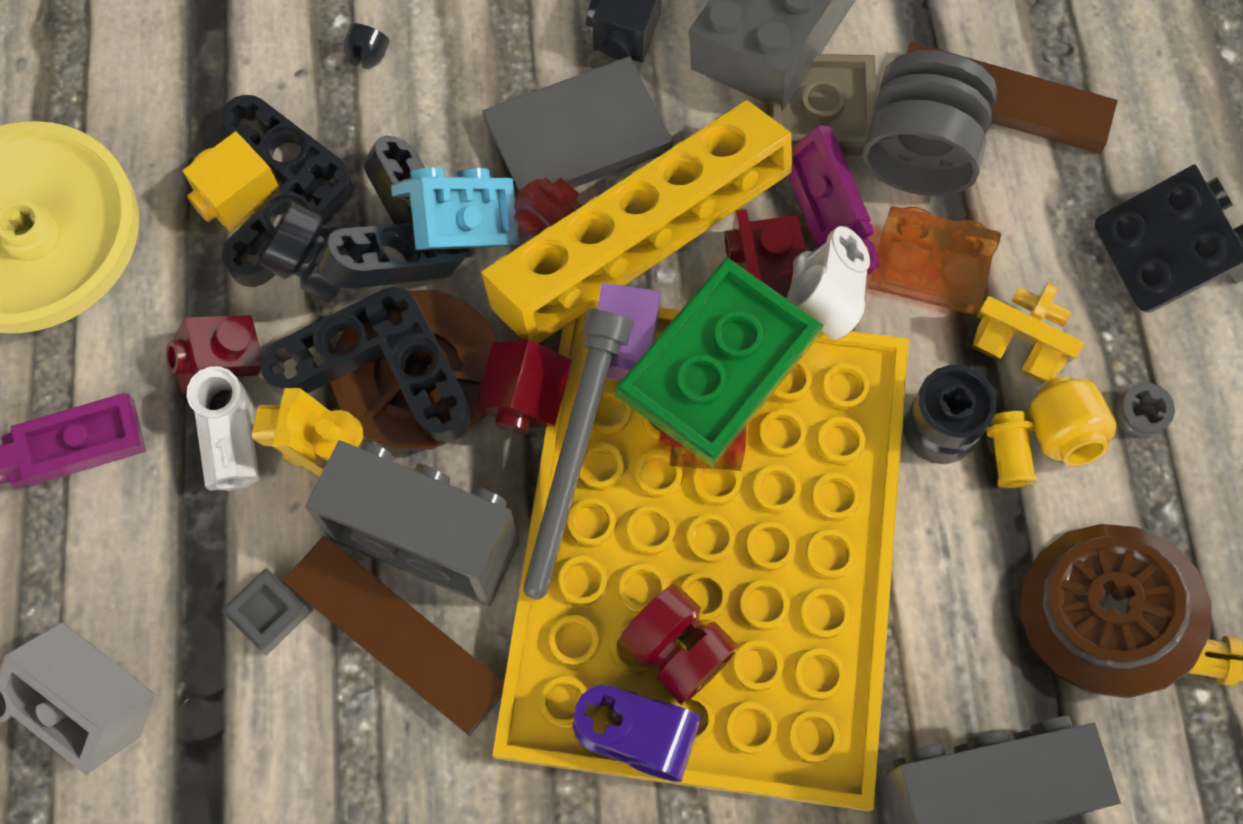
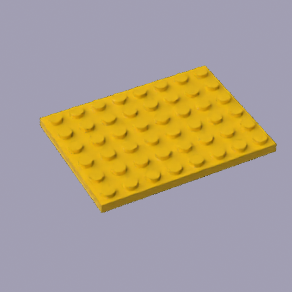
M598 304L591 309H597ZM660 307L655 341L681 310ZM586 312L562 328L558 353L571 359L572 364L555 427H546L492 754L493 758L868 812L874 810L909 338L850 331L838 340H831L821 332L820 336L713 468L615 396V388L621 381L606 377L548 592L543 598L533 600L526 596L524 582L589 350L583 346L586 335L581 333ZM675 583L701 607L699 620L703 624L715 621L740 646L739 650L725 667L683 706H680L656 681L658 668L655 665L643 667L619 643V637L637 614L664 589ZM682 642L677 646L687 651L686 646ZM599 685L614 686L647 699L664 701L680 706L700 716V725L682 782H672L648 775L630 767L626 763L591 752L582 747L576 739L573 730L575 707L581 695L590 688ZM601 706L596 715L585 714L593 719L592 730L598 734H605L609 725L620 727V724L611 720L612 709L609 707Z

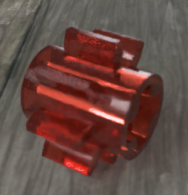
M561 177L554 184L548 178L543 180L535 179L529 182L519 192L514 204L517 212L514 215V219L521 224L517 231L528 241L545 228L554 225L582 207L576 201L580 193Z

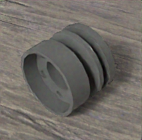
M918 50L896 57L886 66L875 105L876 113L873 114L862 154L867 169L880 181L898 190L928 196H945L960 193L974 185L980 173L986 147L985 135L991 124L992 110L998 94L995 80L981 65L964 56L949 52Z

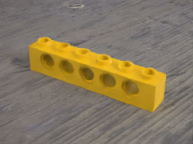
M745 100L481 271L491 309L521 339H530L539 344L585 313L588 308L597 305L602 283L625 286L791 174V132L750 101Z

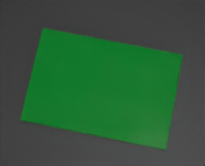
M726 257L617 385L615 396L713 468L820 336L824 325Z

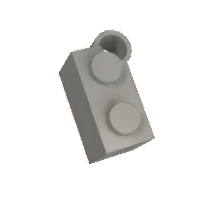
M63 622L6 654L3 664L0 666V723L14 717L85 775L140 737L156 695L143 685L139 679L130 675L99 651L92 643L82 638Z

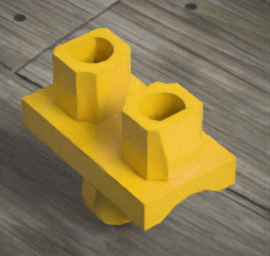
M1047 282L1039 296L1020 286L1018 287L1011 302L1031 311L1029 315L988 296L976 316L981 321L977 327L972 348L993 359L1000 360L1012 337H1018L1033 345L1020 371L1045 384L1056 377L1066 362L1069 363L1078 357L1085 342L1042 322L1044 317L1064 327L1071 315V311L1052 302L1059 287Z
M284 388L281 405L258 406L252 430V439L263 446H273L282 452L283 459L293 466H303L320 477L338 441L341 440L359 447L363 440V428L360 421L349 412L343 410L330 411L302 389Z

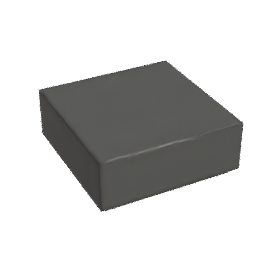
M267 568L257 575L221 610L266 656L311 613Z

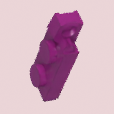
M818 125L792 147V173L788 177L817 248L827 242L829 233L840 226L849 228L861 238L869 253L870 265L867 269L868 276L881 266L874 243L868 239V237L874 234L872 224L869 223L871 219L832 127Z
M121 393L10 426L11 433L1 437L3 445L0 446V484L10 482L14 488L28 485L34 486L147 452L134 399L129 393Z

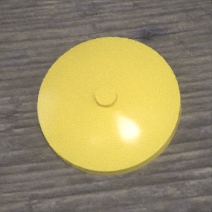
M18 122L0 126V333H26L46 329L68 321L99 301L114 286L128 265L136 245L139 230V207L136 194L126 173L111 152L91 136L77 129L51 122Z

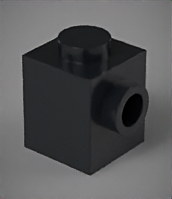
M591 0L587 12L586 25L593 28V50L603 52L607 56L618 60L630 56L633 61L643 63L661 15L662 0Z

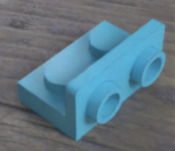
M422 168L410 171L411 180L391 185L392 197H410L416 250L491 248L519 245L513 178H490L489 169L487 168L460 170L456 172V177H445L444 168Z

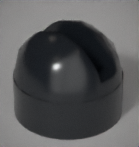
M358 23L350 24L344 39L345 58L354 66L359 65L361 62L364 69H371L379 65L384 58L390 40L385 34L375 28Z

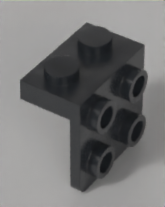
M1196 163L1100 215L1095 221V229L1133 301L1145 313L1154 312L1230 273L1237 284L1243 281V224L1232 228L1223 211L1233 206V203L1218 177L1206 182Z

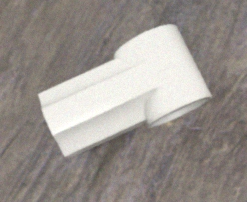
M207 367L200 370L191 378L187 386V399L190 407L195 411L205 487L210 491H231L249 487L252 483L260 481L254 439H252L251 416L253 413V401L251 395L238 378L228 369L223 367ZM224 390L232 391V398L225 407L218 410H209L210 402L217 393Z

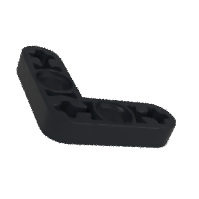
M241 95L227 102L222 109V126L227 136L236 131L267 163L274 177L283 183L229 237L223 246V263L232 278L243 286L256 287L265 284L276 274L258 264L242 263L240 257L246 252L252 256L258 254L260 257L268 242V239L264 242L261 234L267 232L270 238L275 229V219L280 213L286 211L291 201L294 199L321 214L324 226L348 202L352 196L353 184L347 166L339 157L261 98L254 95ZM244 118L248 121L257 119L265 135L261 139L259 133L250 125L244 124L240 126L239 122ZM284 143H296L301 146L300 154L292 161L278 162L273 159V153L276 148ZM321 177L328 181L335 178L337 184L332 188L327 185H322L318 188L316 181ZM304 194L309 202L313 199L316 207L311 208L309 203L301 195Z
M388 135L380 137L364 159L363 166L393 225L341 228L333 231L317 254L316 263L318 270L332 284L349 289L443 279L452 276L468 255V248L416 250L411 206L405 201V199H410V197H392L391 185L411 180L410 171L422 169L425 166L413 147L404 140ZM383 246H389L403 255L406 263L393 259L385 252Z
M389 287L382 289L275 342L267 348L261 358L260 369L263 378L277 394L283 396L284 388H300L308 394L385 356L416 421L429 438L438 442L453 441L465 434L471 424L472 412L470 405L418 302L409 291L403 288ZM395 307L402 313L404 321L397 326L392 325L387 313ZM363 321H370L377 335L376 338L371 340L370 335L362 325ZM343 330H352L357 333V344L349 353L334 355L329 352V341L336 333ZM315 346L316 351L325 361V363L319 366L313 360L314 356L308 350ZM418 351H427L433 354L434 364L425 375L412 377L404 373V363L411 354ZM293 359L297 363L295 366L297 375L287 379L283 374L285 372L283 363ZM435 388L438 389L446 405L451 408L450 415L452 419L443 424L437 417H434L436 410L426 393L433 391Z

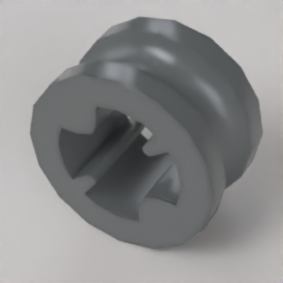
M1150 382L1139 383L1131 387L1120 396L1114 407L1115 421L1120 429L1129 436L1139 439L1150 438L1167 428L1172 422L1175 413L1174 401L1169 393L1161 386ZM1139 402L1143 406H1153L1156 410V414L1149 421L1144 415L1136 416L1132 408Z

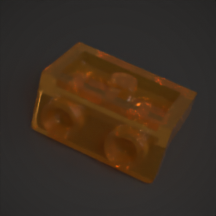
M891 206L882 228L877 248V257L881 266L873 269L868 289L977 316L983 304L992 257L999 246L1001 233L987 229L983 224L972 220L954 221L931 215L927 210L919 207L901 208Z

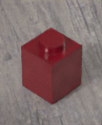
M530 339L492 342L475 408L496 417L495 426L517 434H529L530 427H555L572 360Z

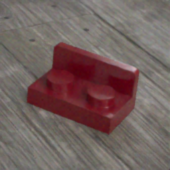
M746 208L735 210L732 230L724 231L726 257L787 298L793 276V261L796 256L806 251L798 215L749 221Z

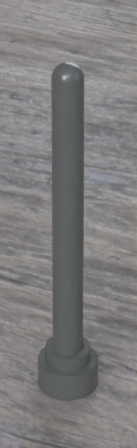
M588 308L586 311L581 333L586 335L583 346L589 350L524 582V592L527 597L533 600L543 598L548 592L612 355L619 356L621 345L628 346L634 321L618 314Z

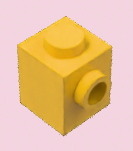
M236 131L214 148L202 151L192 164L182 170L193 189L187 195V198L207 222L216 217L230 233L245 223L279 189L271 168Z

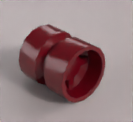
M675 583L664 589L637 614L619 637V643L643 667L655 665L658 668L656 681L680 706H683L725 667L739 650L740 646L715 621L703 624L699 620L701 607ZM682 642L686 646L687 651L677 646Z

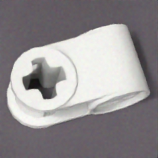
M837 227L829 233L826 243L813 252H802L793 261L791 288L786 299L824 325L822 333L831 340H838L852 331L864 313V295L870 256L861 238L847 227Z

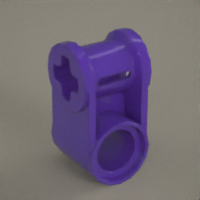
M599 685L587 690L578 700L575 707L573 730L576 739L582 747L591 752L626 763L640 772L660 779L682 782L701 718L685 708L668 702L647 699L614 686ZM601 706L609 707L612 709L611 720L620 724V727L609 725L605 734H598L592 730L593 719L585 714L596 715Z

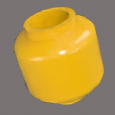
M1057 377L1049 380L1041 386L1039 394L1033 398L1027 409L1028 421L1034 424L1035 430L1033 433L1042 452L1050 460L1064 462L1067 466H1083L1102 457L1108 451L1109 443L1116 433V421L1101 390L1088 380L1071 379L1069 377Z

